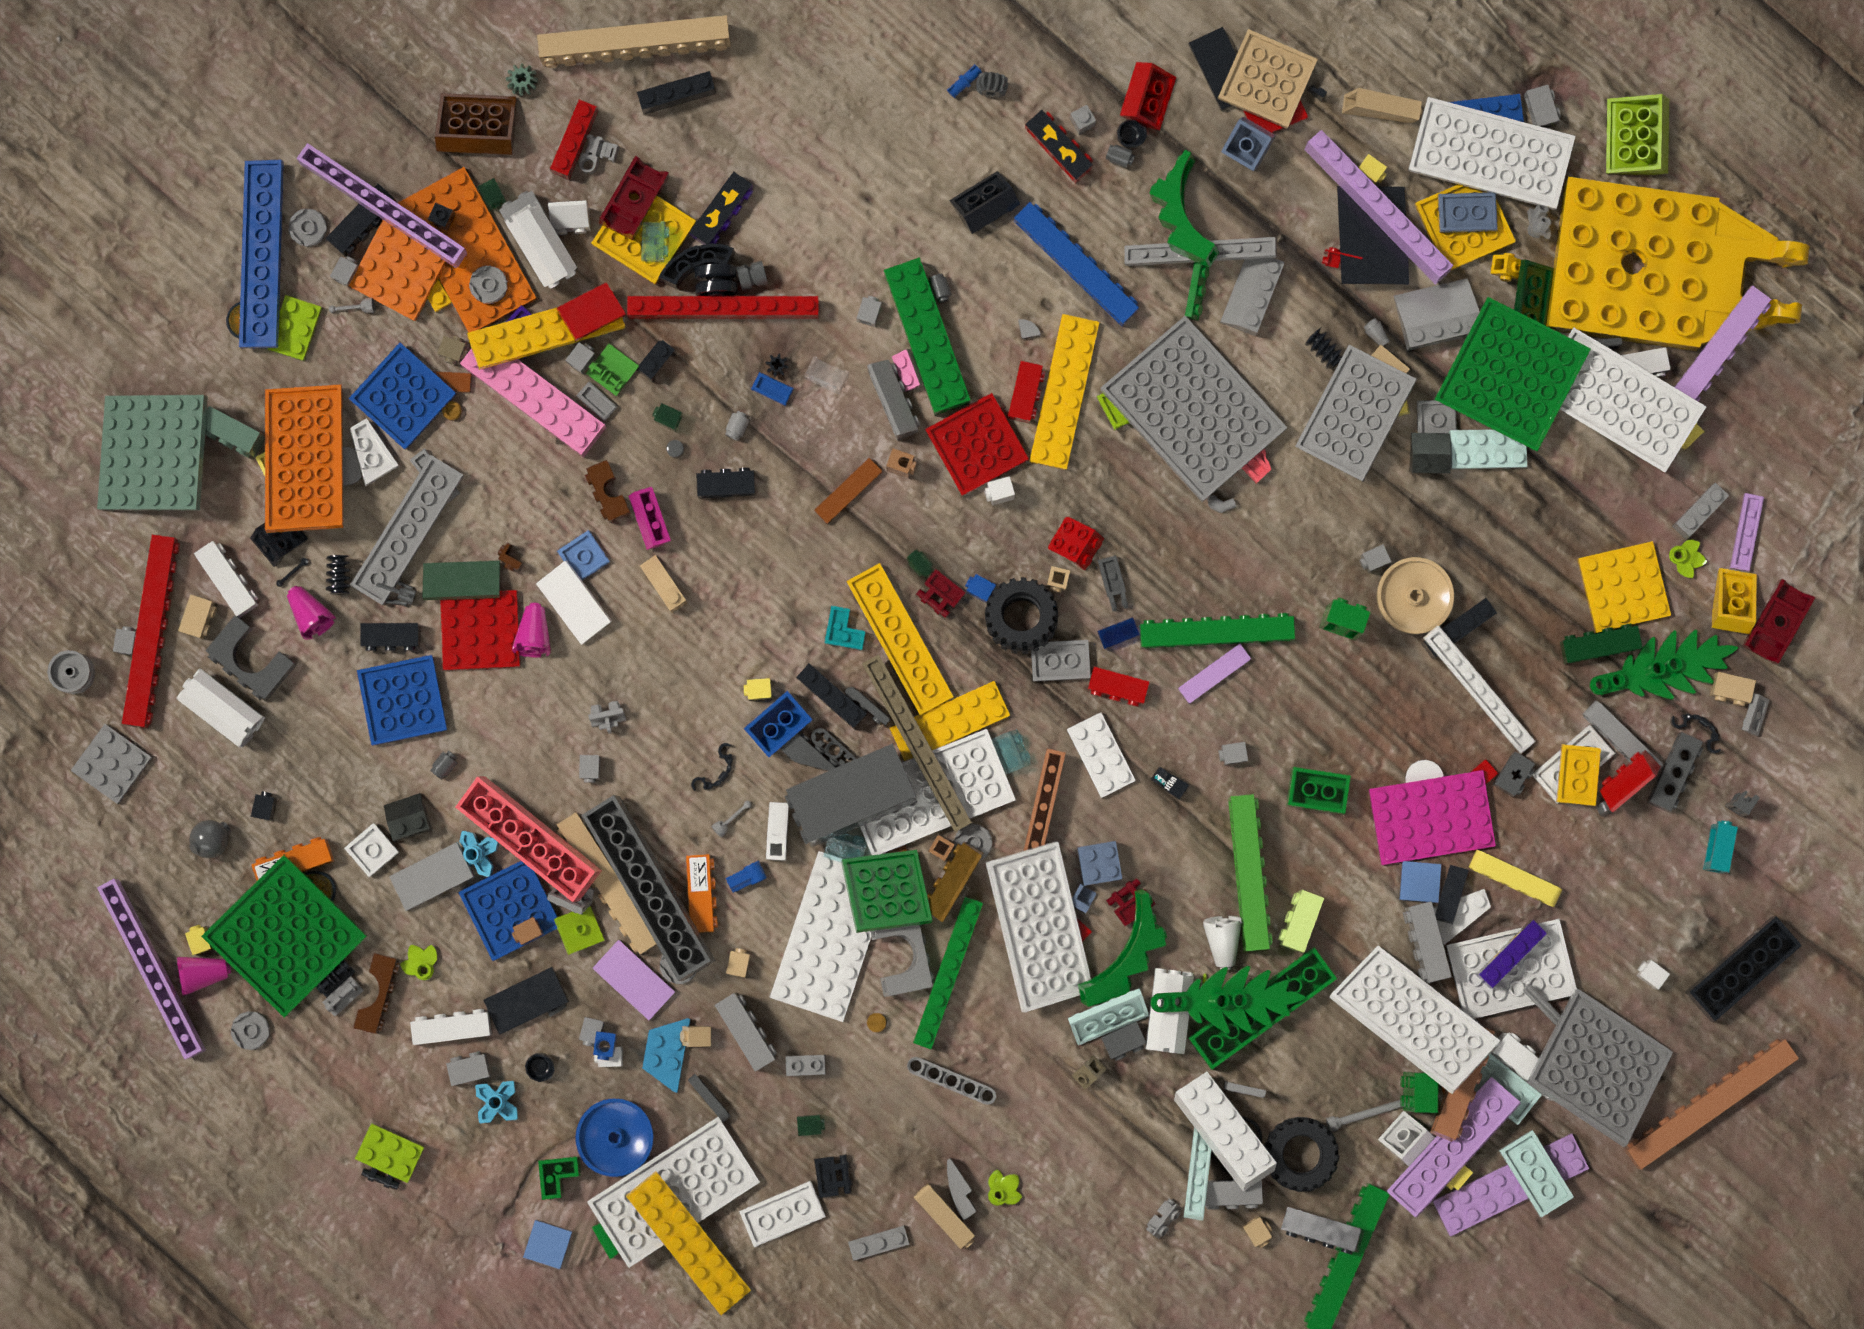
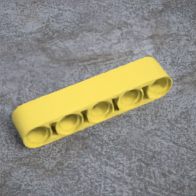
M1476 850L1469 865L1470 869L1552 907H1555L1562 892L1561 888L1479 850Z

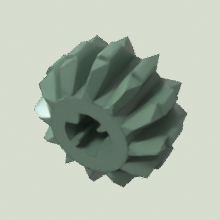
M523 63L520 64L519 69L514 65L515 71L508 70L510 76L506 77V82H509L507 85L508 89H513V94H517L519 91L520 96L524 95V91L530 95L529 89L535 90L536 86L533 83L538 82V78L535 77L537 75L536 71H531L532 67L530 65L525 68ZM519 78H521V79L525 78L526 81H525V82H524V81L519 82L518 79H519Z

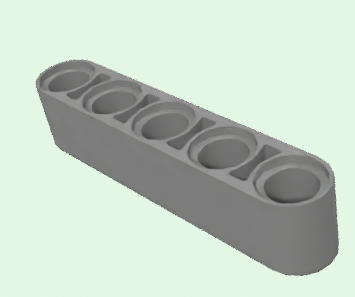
M1595 700L1582 714L1629 762H1631L1630 758L1636 752L1642 753L1646 750L1661 766L1660 769L1663 767V764L1598 701Z
M913 1057L908 1061L907 1068L909 1072L983 1104H992L996 1099V1092L989 1086L919 1057ZM918 1060L921 1062L922 1067L919 1071L911 1069L910 1064L912 1061ZM931 1068L939 1070V1076L935 1079L930 1078L928 1075V1071ZM949 1075H954L957 1078L956 1085H947L946 1078ZM969 1082L975 1085V1091L971 1094L964 1091L965 1084ZM985 1090H990L993 1093V1098L990 1101L982 1099V1093Z

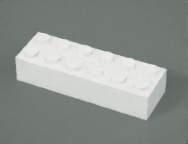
M1205 1072L1176 1091L1174 1101L1243 1192L1275 1171L1276 1161L1208 1072Z

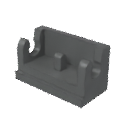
M1744 791L1741 795L1740 793L1735 794L1731 801L1726 803L1725 807L1740 817L1748 816L1760 797L1754 795L1751 798L1749 796L1744 798L1747 795V791Z

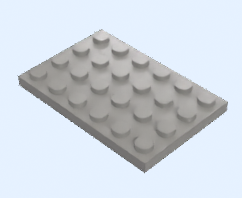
M1348 345L1295 447L1364 482L1417 379Z

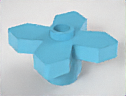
M466 830L462 831L459 842L464 847V859L469 863L470 867L474 864L479 875L491 876L494 865L487 855L498 851L499 842L492 837H486L479 843L475 833Z
M514 1081L502 1082L497 1091L488 1083L475 1086L476 1097L486 1103L478 1111L479 1123L492 1122L497 1113L506 1121L518 1119L517 1107L507 1101L516 1092ZM496 1098L500 1099L499 1106L494 1104Z

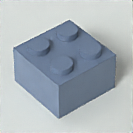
M1242 117L1238 120L1221 152L1254 171L1258 169L1276 135L1251 120Z
M1116 841L1077 848L1084 886L1122 880Z

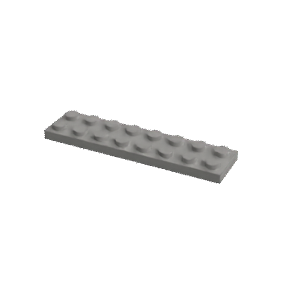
M430 455L350 585L384 606L392 592L376 586V583L385 584L393 588L396 587L464 475Z

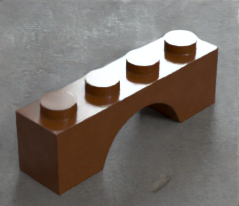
M378 953L373 954L369 972L376 978L379 984V994L371 1006L358 1009L354 1029L378 1034L379 1031L383 1030L385 1020L382 1018L384 1012H388L390 1001L387 1000L389 993L392 994L395 988L393 979L394 975H398L400 970L399 959Z

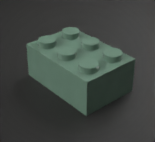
M210 406L208 407L205 436L214 441L218 438V442L222 443V445L230 449L235 447V451L247 458L250 455L256 458L265 441V436Z

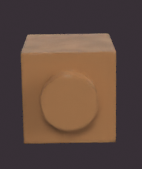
M938 835L928 852L945 862L955 844Z
M535 917L512 927L514 930L512 932L513 938L516 943L520 942L521 945L544 935Z

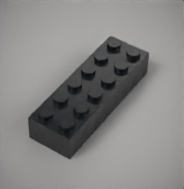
M1771 916L1685 993L1710 1022H1715L1802 945L1777 916Z

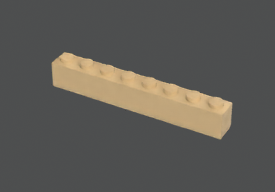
M576 812L557 824L559 828L556 830L558 835L562 839H566L572 847L602 870L591 886L598 888L600 892L598 897L604 905L607 903L611 910L608 912L613 920L618 919L621 924L619 927L624 937L628 936L632 941L629 944L632 950L642 955L656 946V942L623 885L579 814Z

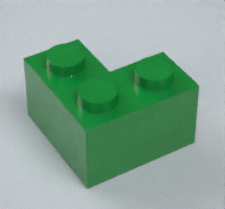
M579 1156L538 1161L542 1200L563 1197L562 1178L581 1175Z

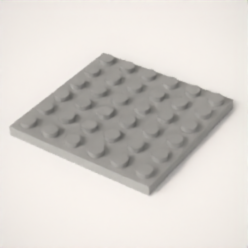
M1577 988L1572 993L1527 1083L1622 1147H1625L1673 1052Z

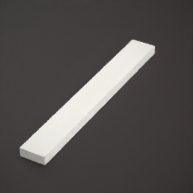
M1437 625L1423 637L1520 754L1536 742L1440 626Z

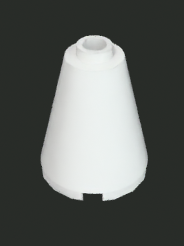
M1222 916L1207 918L1203 921V926L1215 965L1220 967V969L1227 967L1230 970L1232 969L1231 966H1234L1236 963L1242 924L1241 917L1228 916L1229 918H1222Z

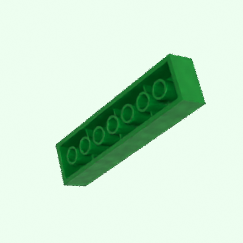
M920 257L884 269V276L934 416L970 404V397Z
M1312 947L1269 978L1266 988L1277 982L1288 980L1289 983L1286 991L1304 995L1305 999L1287 1005L1289 1013H1291L1337 978L1315 947ZM1266 1008L1272 1026L1285 1017ZM1245 1012L1252 1029V1033H1248L1223 1014L1230 1031L1229 1034L1224 1033L1209 1022L1188 1037V1039L1209 1069L1213 1070L1270 1027L1259 1023Z

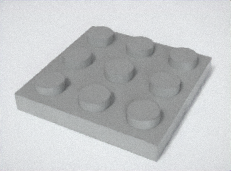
M104 724L71 771L116 804H119L153 757L113 728Z

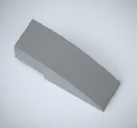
M951 1158L947 1159V1175L951 1195L963 1220L976 1212V1209L966 1196L972 1189Z

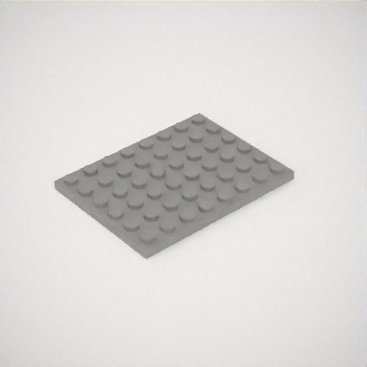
M1186 316L1100 388V391L1201 502L1206 500L1287 429L1285 424Z

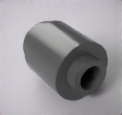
M1110 145L1106 159L1110 160V163L1127 168L1128 165L1132 166L1135 155L1132 154L1133 150L1119 145Z
M943 274L930 277L929 285L935 301L939 303L949 301L952 293L947 278Z
M449 750L447 753L443 751L432 764L430 771L442 780L458 764L456 761L457 757Z

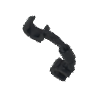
M1682 714L1683 722L1681 725H1676L1675 717H1671L1670 723L1676 729L1687 727L1686 723L1691 718L1699 720L1698 723L1704 727L1708 726L1712 734L1711 739L1705 741L1707 751L1712 754L1721 751V749L1712 750L1710 747L1712 741H1719L1720 739H1718L1714 726L1705 717H1700L1696 714Z
M723 743L718 748L719 758H724L728 764L726 772L723 770L718 777L719 780L713 784L706 782L705 777L694 778L691 782V787L694 791H696L695 782L698 780L703 782V789L705 790L711 789L713 786H719L721 781L724 783L728 778L733 761L732 754L723 755L721 750L725 746L730 747V744Z

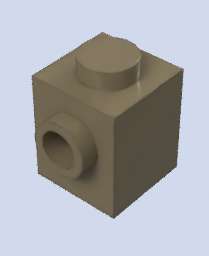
M443 336L437 354L439 357L445 358L444 361L446 363L455 365L456 363H461L469 350L467 345L463 343V339L453 336V339Z
M1093 1055L1072 1077L1086 1090L1104 1073L1106 1068Z

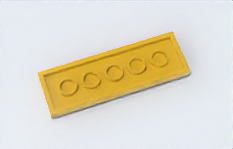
M992 681L941 704L922 715H917L914 719L931 750H935L1005 719L1010 714L995 681ZM896 725L890 727L904 762L914 758Z

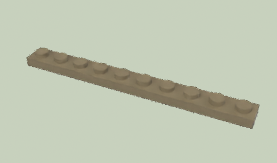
M878 654L862 663L954 832L972 823L881 657Z

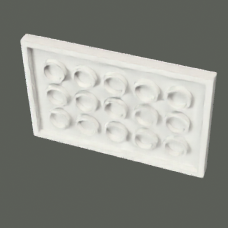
M1559 919L1538 923L1547 934L1493 988H1488L1476 974L1523 927L1446 945L1462 1011L1472 1019L1534 1005L1535 1003L1523 992V989L1528 984H1531L1546 1001L1571 996L1577 988Z

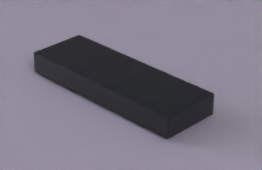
M1450 865L1435 913L1436 920L1449 924L1454 923L1469 873L1468 869Z

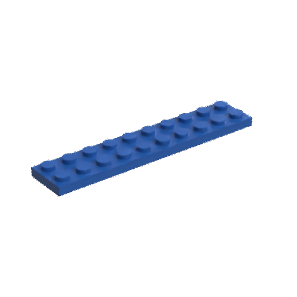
M282 160L245 161L239 347L241 349L278 348L284 161Z

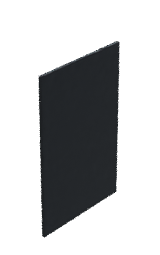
M1337 186L1340 252L1363 257V259H1358L1340 254L1341 284L1409 285L1408 256L1341 186ZM1377 186L1406 216L1405 187Z

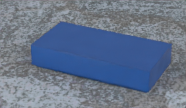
M759 372L751 390L786 406L794 388Z

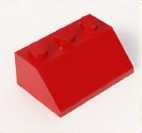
M1136 62L1120 116L1127 120H1137L1142 126L1160 130L1176 76L1154 63Z
M1646 750L1642 753L1636 752L1630 758L1631 762L1625 765L1623 763L1617 768L1616 775L1613 777L1609 775L1601 782L1603 786L1600 792L1612 812L1656 777L1661 766Z

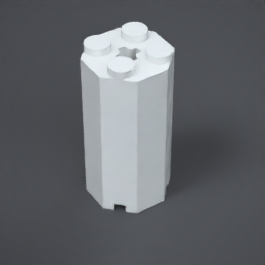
M535 201L533 202L534 207L529 204L510 216L512 218L511 221L508 219L504 221L543 286H548L551 289L559 284L558 280L565 277L568 279L575 275L577 266L539 203Z
M198 669L193 679L188 678L182 686L184 690L179 693L176 699L238 747H244L252 739V734L255 730H259L265 717L204 670Z
M1155 968L1152 997L1157 993L1187 992L1193 983L1194 973L1182 972L1181 975V971L1168 970V973H1166L1167 969ZM1178 998L1175 1000L1176 1005L1179 1004ZM1160 999L1157 1001L1158 1006L1161 1005ZM1150 1007L1145 1049L1184 1054L1189 1020L1188 1011L1159 1013Z

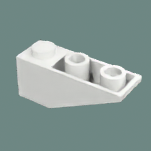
M769 803L766 860L786 861L789 811L787 803Z

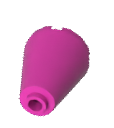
M294 586L288 591L287 599L303 639H314L312 635L318 634L320 636L335 623L333 619H336L334 614L304 587Z
M530 603V605L525 607L512 646L513 653L519 651L520 656L540 658L541 654L546 653V656L551 654L545 608L541 604Z
M177 957L182 995L190 994L227 979V974H231L230 964L226 963L225 959Z

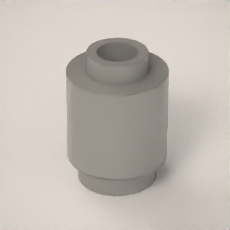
M737 411L736 414L732 413L725 429V435L739 441L740 437H743L750 421L747 419L748 415Z

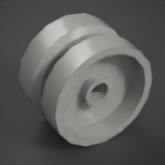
M70 650L59 652L48 665L49 681L53 687L69 694L83 693L94 682V665L88 657L79 652Z

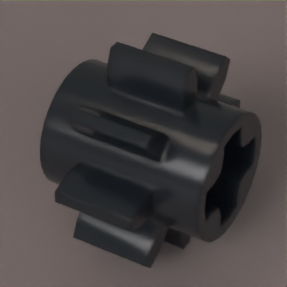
M780 353L777 357L770 355L771 361L765 362L767 366H770L767 373L773 372L774 378H776L777 374L784 376V369H789V366L784 365L788 361L787 358L782 360ZM780 362L782 367H778V370H775L773 364Z

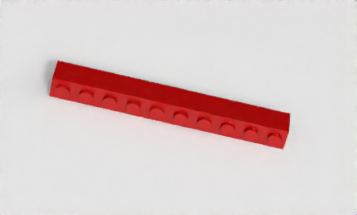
M627 296V316L629 319H819V297Z
M153 534L151 536L121 723L124 725L148 728L153 720L151 707L155 705L156 701L154 688L158 686L159 682L157 669L161 667L162 663L160 651L161 648H164L165 644L163 632L168 626L166 613L171 607L169 594L174 588L172 575L177 569L175 556L180 550V543L174 537Z

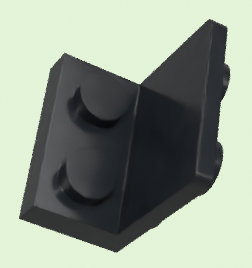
M265 523L257 527L250 537L273 567L280 564L286 554L308 540L302 531L266 533Z

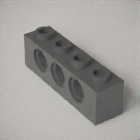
M1683 732L1678 733L1647 803L1666 812L1676 809L1679 803L1678 795L1680 792H1684L1687 786L1685 780L1688 774L1691 775L1695 768L1694 760L1696 757L1699 758L1703 751V747H1701L1702 741ZM1682 750L1686 751L1689 755L1687 761L1682 760L1680 757ZM1674 768L1680 770L1681 775L1679 778L1673 776L1672 771ZM1666 785L1671 786L1673 789L1671 796L1666 795L1664 792Z

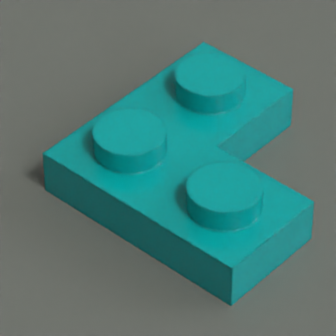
M831 605L824 643L862 650L866 631L847 628L850 609Z

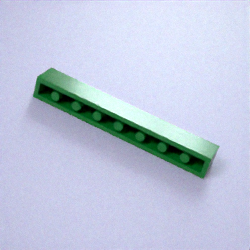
M1289 613L1277 614L1278 617H1270V614H1260L1258 618H1251V615H1241L1239 619H1232L1231 616H1221L1220 620H1212V617H1202L1201 621H1193V618H1183L1182 622H1174V619H1164L1163 623H1155V620L1143 621L1144 624L1139 625L1140 647L1142 649L1294 641V616H1289Z
M967 897L963 900L913 1041L914 1044L932 1049L982 908V902Z
M1366 1183V1186L1362 1185L1358 1193L1360 1197L1358 1204L1354 1203L1350 1212L1352 1218L1350 1222L1347 1221L1345 1223L1365 1230L1359 1253L1353 1252L1352 1255L1343 1253L1340 1247L1335 1246L1337 1252L1335 1257H1331L1328 1262L1327 1268H1329L1327 1275H1323L1320 1280L1319 1286H1321L1319 1294L1315 1293L1311 1304H1314L1311 1312L1307 1311L1304 1317L1305 1327L1309 1329H1332L1390 1195L1388 1192Z

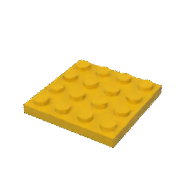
M1458 184L1414 204L1432 244L1453 265L1451 270L1516 242L1497 199V231L1439 233L1438 194L1487 193L1485 191Z
M631 193L629 198L636 201L640 196L637 193ZM657 196L634 240L602 226L591 244L656 285L661 271L675 256L696 224V220Z
M1653 541L1577 559L1595 633L1602 632V629L1609 627L1616 629L1625 624L1632 623L1633 625L1671 616Z

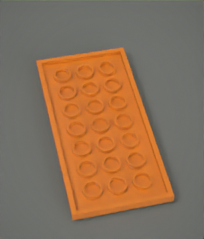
M465 167L398 202L399 205L466 249L467 255L457 269L446 262L439 280L468 333L483 329L515 312L521 305L524 307L537 300ZM435 202L452 209L456 214L448 232L431 225L427 220ZM493 266L500 269L506 276L508 282L507 292L499 302L484 304L477 301L471 294L469 282L473 272L478 268Z
M342 385L265 389L266 533L344 528Z

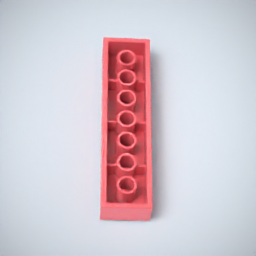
M479 776L475 779L455 807L572 902L580 901L602 872L600 868L485 776Z

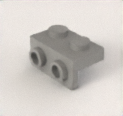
M590 887L580 901L572 902L554 888L548 894L547 900L558 906L565 907L574 913L582 914L592 904L595 889Z

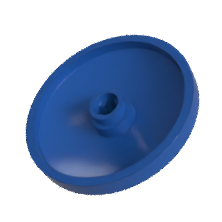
M612 1098L594 1104L583 1114L576 1129V1146L581 1159L590 1169L605 1176H624L637 1170L647 1160L653 1147L654 1133L650 1119L638 1105L625 1099Z

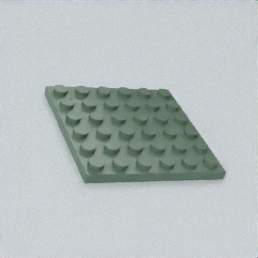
M105 396L98 510L200 511L208 396Z

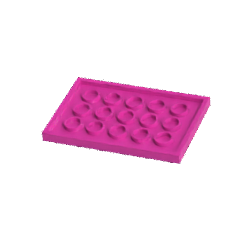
M1483 770L1368 789L1381 865L1496 846Z

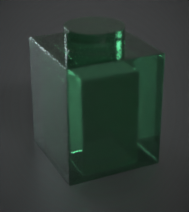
M495 178L477 186L489 210H497L506 202Z
M661 403L660 407L656 406L652 417H654V423L676 432L683 413Z
M821 1114L797 1116L798 1136L822 1134V1130H825V1118H821Z

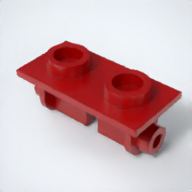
M1329 247V250L1325 249L1324 251L1327 257L1323 256L1322 264L1338 269L1340 254L1358 259H1363V257L1341 253L1340 249Z

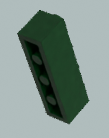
M1632 623L1621 625V629L1614 630L1613 627L1602 629V633L1595 634L1594 631L1583 633L1582 637L1576 638V634L1565 636V640L1560 642L1564 665L1643 648L1638 626L1632 627Z

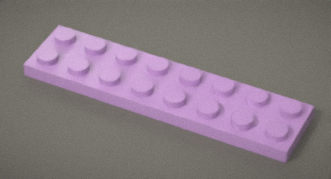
M1490 1077L1476 1093L1473 1102H1469L1467 1107L1469 1114L1467 1119L1462 1121L1461 1127L1463 1130L1460 1138H1456V1140L1451 1142L1437 1136L1387 1192L1417 1218L1519 1107L1521 1102L1494 1078Z
M1572 1133L1543 1147L1564 1181L1589 1169ZM1505 1165L1462 1186L1459 1190L1455 1189L1432 1202L1448 1235L1452 1236L1528 1199L1509 1166Z

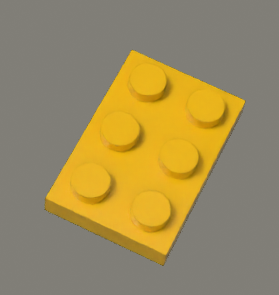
M1561 745L1556 802L1596 806L1601 748Z

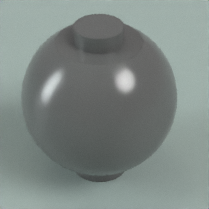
M214 820L199 822L190 833V850L202 858L218 857L227 848L228 836L231 835L230 827L225 822L219 823Z

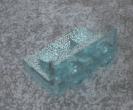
M661 221V223L643 222L641 261L665 262V257H668L669 246L665 245L666 238H669V226H666L665 221Z
M1018 730L1009 731L991 739L1005 775L1031 765L1030 755L1024 748L1023 737Z
M844 833L827 841L823 857L841 862L842 859L863 857L867 842L862 836H852Z

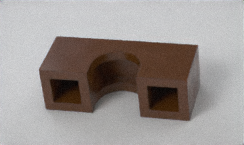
M608 460L586 468L588 473L585 475L589 485L593 484L595 491L592 493L596 502H601L603 508L600 509L604 520L608 519L612 523L630 515L631 512L623 495L609 497L605 493L606 485L616 480Z

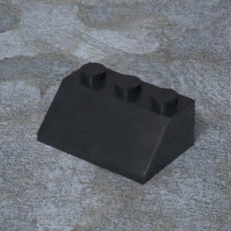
M998 171L949 200L971 234L980 231L986 225L996 221L999 217L1020 205L1013 188Z

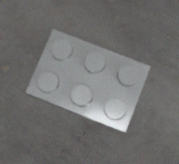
M1088 640L1048 642L1045 647L1040 646L1036 652L1031 650L1033 682L1090 679Z

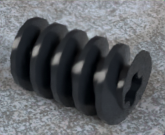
M1320 327L1308 338L1305 345H1312L1311 352L1318 350L1315 356H1323L1320 361L1321 363L1328 361L1326 369L1334 368L1342 358L1340 356L1342 349L1335 350L1337 343L1330 345L1332 338L1325 339L1327 332L1320 333L1322 328Z
M330 555L326 557L328 561L332 562L326 565L327 568L331 569L326 572V575L331 577L326 579V583L331 585L325 588L326 591L331 592L329 594H350V592L345 591V588L350 587L349 584L345 583L346 580L350 579L345 573L351 571V569L345 568V565L351 564L345 558L350 556Z

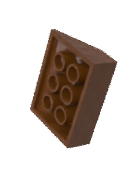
M441 93L435 130L436 151L512 155L515 135L516 96Z

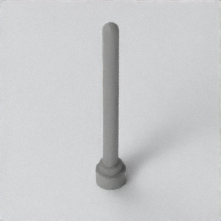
M1400 1100L1341 1118L1331 1116L1326 1118V1123L1331 1133L1336 1132L1342 1125L1401 1108Z

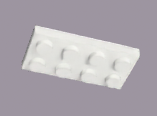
M1101 712L1067 729L1101 798L1136 781Z

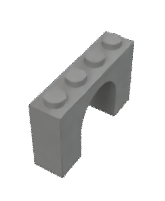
M922 924L870 931L872 940L890 936L901 937L910 944L913 951L912 963L905 972L880 978L884 997L933 987L934 977L933 973L929 971L928 964H930L929 954L925 952L924 945H926L925 935L921 933L920 928Z

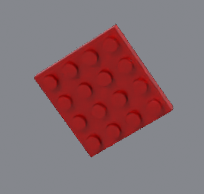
M992 393L925 429L961 496L970 493L1029 460Z
M517 590L500 591V598L440 600L444 671L520 667V652L516 651L513 653L512 651L519 628Z

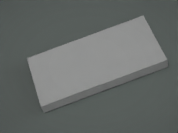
M456 842L389 877L405 911H408L475 876L469 863L464 859L459 843Z

